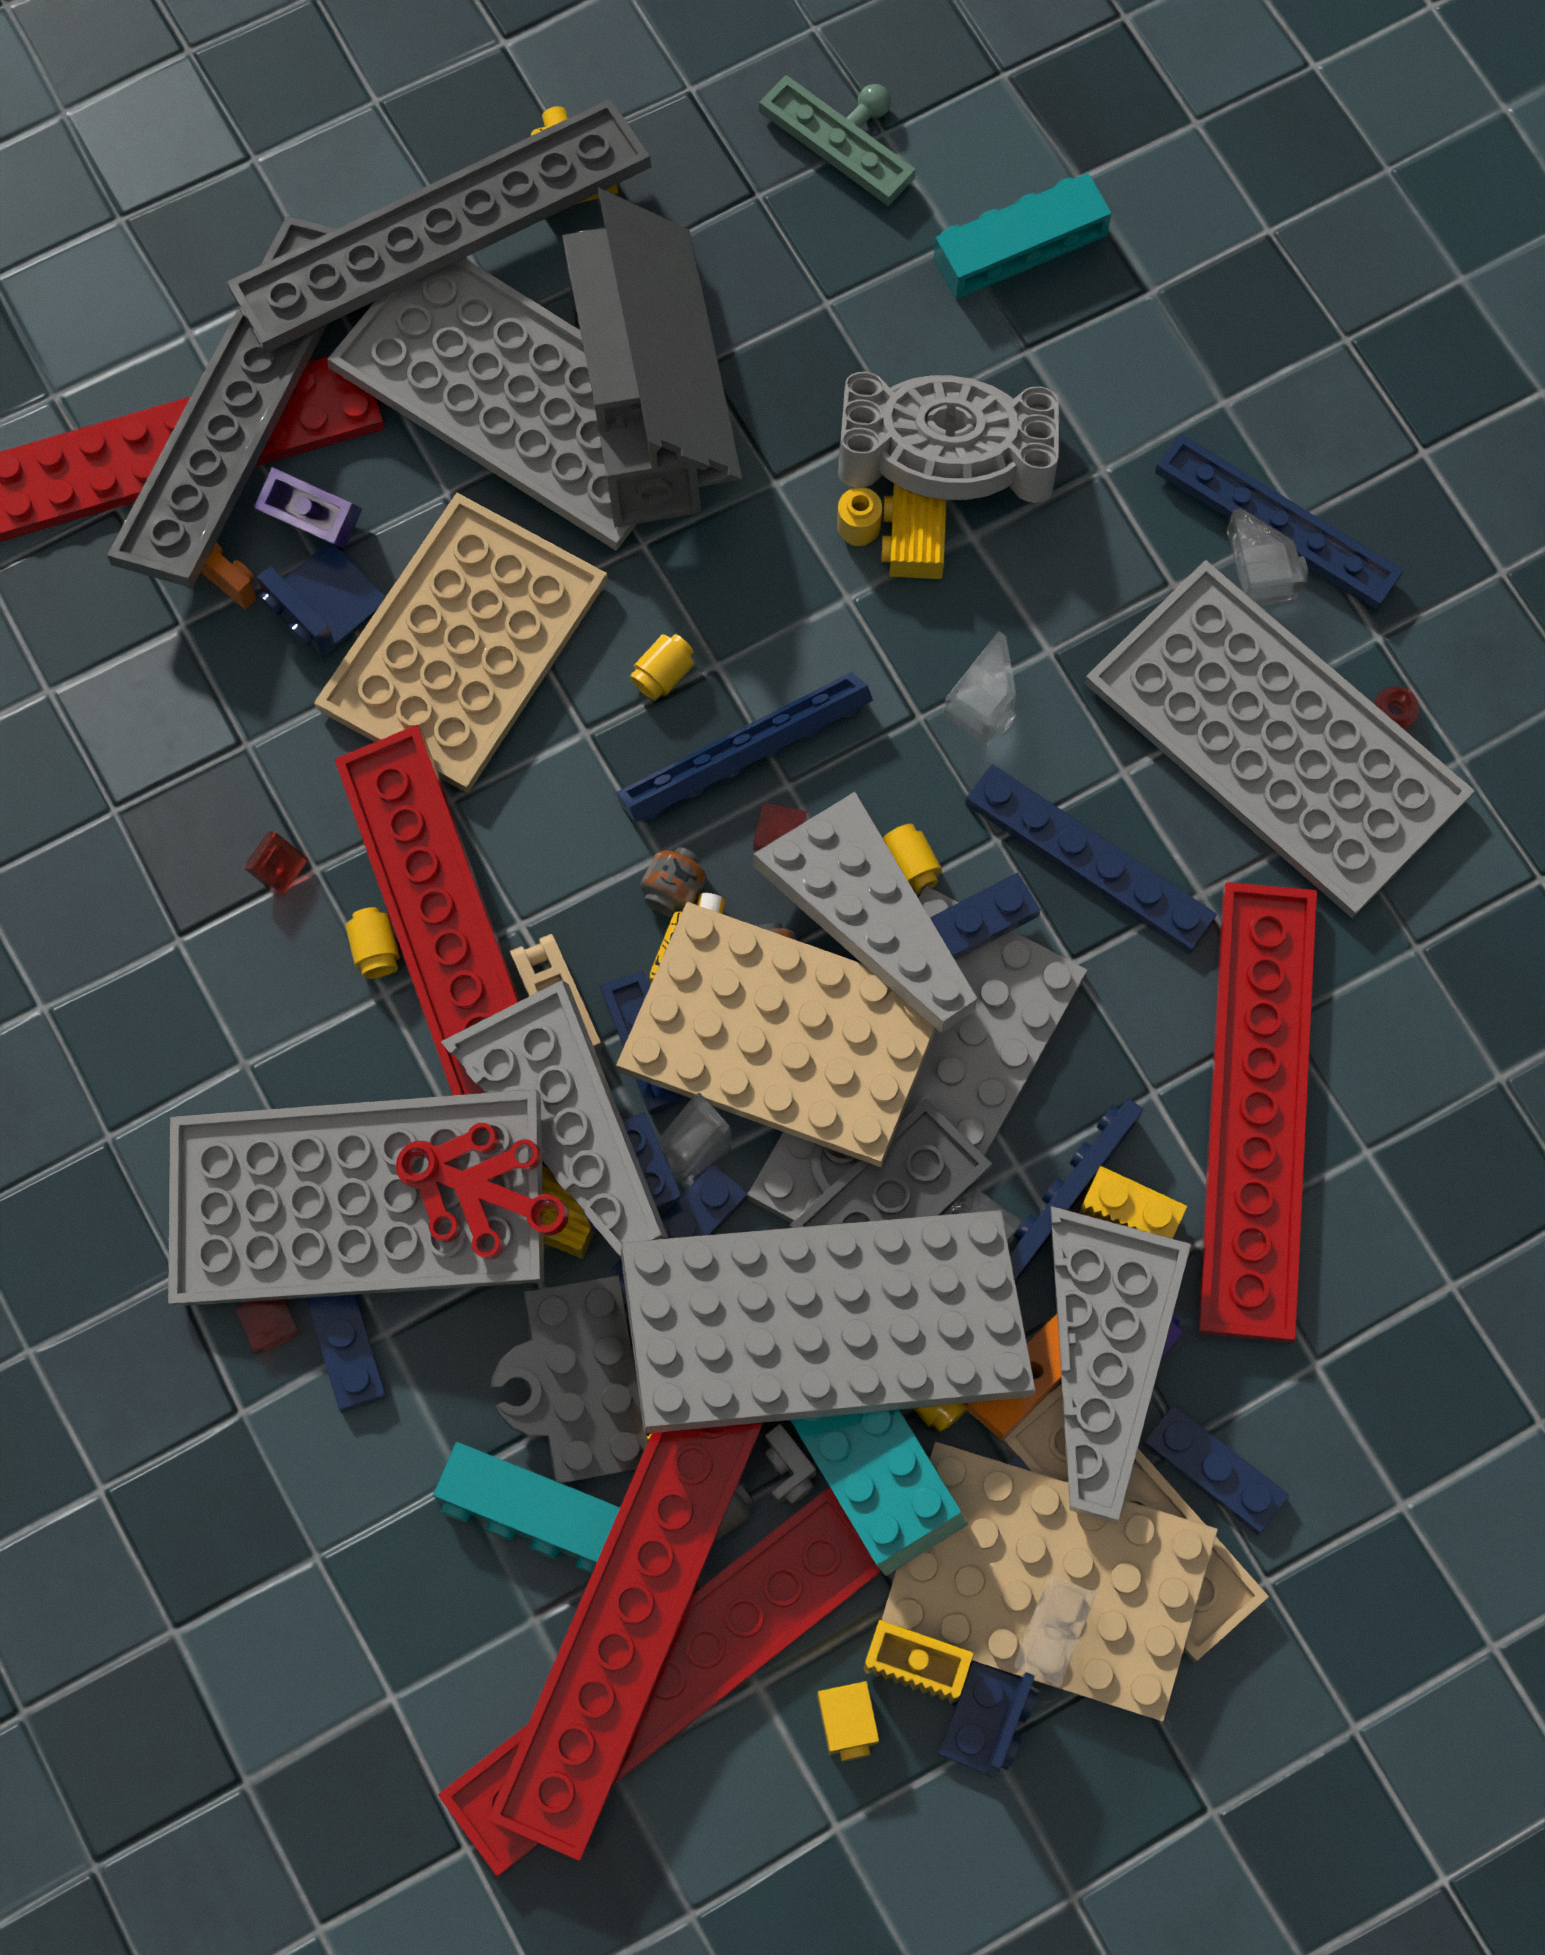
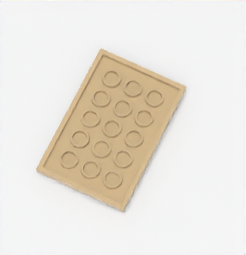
M456 493L315 700L316 710L374 742L418 725L423 730L440 779L468 794L607 583V573L465 496Z
M687 902L616 1067L620 1073L881 1167L936 1028L864 964Z
M935 1442L930 1461L969 1525L896 1570L882 1621L973 1652L972 1661L1019 1676L1028 1672L1035 1675L1034 1681L1164 1721L1218 1529L1126 1500L1123 1502L1118 1524L1070 1511L1068 1482Z

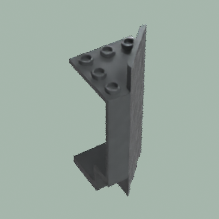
M598 187L605 228L562 235L575 325L580 327L592 389L614 528L701 513L699 487L743 480L690 231Z

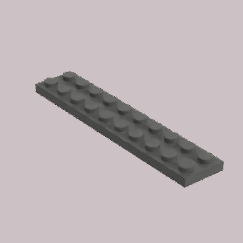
M610 98L227 281V285L264 351L268 353L597 194L598 187L606 190L651 168L650 155Z
M286 216L261 265L336 229ZM238 307L107 554L112 566L193 588L328 324L266 353Z

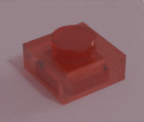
M763 802L753 850L759 851L806 822L807 811Z
M267 831L243 868L274 894L284 896L308 858L277 832Z
M285 1299L251 1301L235 1309L256 1355L300 1335Z

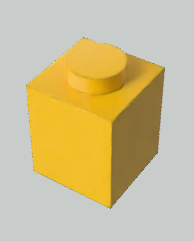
M867 1681L818 1691L817 1697L829 1755L840 1753L841 1761L870 1756L869 1747L878 1745L879 1738Z

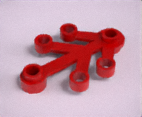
M476 1123L469 1129L468 1133L436 1147L427 1141H414L406 1145L400 1151L396 1160L398 1177L407 1186L419 1189L430 1218L429 1232L435 1239L443 1243H450L458 1238L461 1232V1223L457 1217L447 1212L438 1183L455 1189L473 1235L472 1249L475 1254L485 1260H493L499 1257L504 1249V1241L498 1233L492 1230L481 1200L526 1217L529 1225L542 1235L552 1236L558 1234L567 1225L569 1218L568 1209L557 1197L551 1194H541L532 1199L489 1182L517 1168L530 1171L540 1164L542 1159L541 1150L530 1140H519L512 1145L510 1150L463 1171L446 1164L474 1150L480 1154L491 1153L498 1146L499 1135L489 1124ZM481 1131H489L490 1139L488 1143L483 1146H477V1135ZM531 1147L533 1150L531 1160L526 1163H520L518 1158L520 1151L523 1148ZM421 1158H427V1170L421 1174H416V1162ZM548 1209H556V1221L550 1225H545L543 1223V1214ZM450 1219L452 1223L450 1232L446 1235H440L438 1233L440 1222ZM488 1236H493L495 1240L494 1248L489 1252H482V1240Z

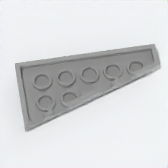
M855 792L754 853L752 866L940 1033H943L976 1010L978 998Z
M561 980L441 1041L445 1048L455 1055L465 1067L466 1073L485 1093L534 1089L541 1093L542 1161L555 1175L554 1178L563 1189L568 1191L583 1208L584 1214L619 1256H621L622 1242L668 1238L568 983Z
M1051 1206L1070 1511L1118 1524L1191 1244Z

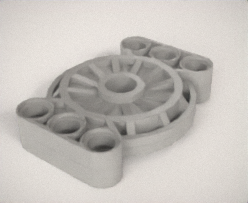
M857 372L851 374L846 379L838 476L844 484L855 488H863L872 485L884 475L888 480L905 490L943 500H969L985 497L1006 489L1008 486L1019 498L1032 503L1046 501L1052 496L1059 457V399L1054 391L1040 386L1030 387L1013 399L1010 395L992 385L975 379L953 375H930L913 378L896 384L891 388L879 376L869 372Z

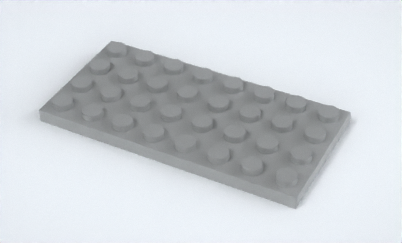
M466 258L376 300L328 358V368L617 551L637 525L633 524L614 528L605 464L580 330Z
M1207 560L1191 573L1085 678L1084 684L1352 919L1450 820L1475 792L1473 788Z
M925 885L918 898L929 917L959 903ZM1013 930L955 960L978 998L976 1010L943 1033L936 1029L899 1121L900 1123L926 1098L984 1156L989 1151L1087 973V969ZM783 1132L748 1192L747 1199L792 1223L822 1195L814 1184L811 1169L814 1143ZM828 1148L830 1153L837 1158L849 1157ZM963 1196L943 1215L954 1214Z
M534 1089L170 1117L168 1304L173 1306L544 1282V1235L534 1230L529 1225L526 1217L481 1200L492 1230L498 1233L504 1241V1249L501 1255L493 1260H485L475 1254L472 1249L473 1235L455 1189L438 1183L447 1212L457 1217L461 1223V1232L458 1238L450 1243H443L435 1239L429 1232L430 1218L419 1189L411 1188L404 1184L396 1171L397 1157L400 1151L409 1143L427 1141L436 1147L468 1133L469 1129L476 1123H487L497 1131L499 1143L496 1149L488 1154H480L474 1150L446 1165L463 1171L510 1150L515 1142L522 1139L535 1143L542 1153L541 1093ZM481 1131L477 1135V1146H483L488 1143L490 1139L489 1131ZM526 1147L520 1151L518 1157L520 1163H526L531 1160L533 1156L532 1148ZM421 1158L415 1164L416 1174H421L428 1168L427 1158ZM542 1159L540 1164L533 1170L524 1171L517 1168L489 1182L534 1199L538 1195L543 1194ZM450 1219L440 1222L438 1226V1233L440 1235H446L450 1232L452 1228ZM488 1236L482 1240V1252L486 1253L494 1248L495 1240L493 1236Z
M1001 1210L622 1242L620 1252L644 1434L1032 1397L1035 1391Z

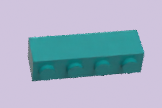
M1089 173L1077 178L1068 177L1059 181L1051 189L1039 194H1027L1021 197L1015 204L1001 210L991 209L983 213L977 220L963 226L953 225L948 227L939 236L935 237L933 260L954 298L957 300L1106 237L1112 213Z
M457 1441L433 1494L435 1500L443 1505L440 1512L464 1523L468 1522L470 1516L488 1523L485 1531L508 1541H512L515 1534L531 1540V1550L552 1559H557L559 1553L577 1559L575 1567L591 1575L620 1509L618 1506Z

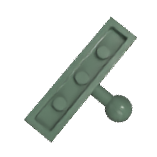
M785 75L759 102V112L887 206L915 179L916 169L860 129L870 118H880L890 109V93L880 84H870L861 90L858 96V106L847 118L788 75Z

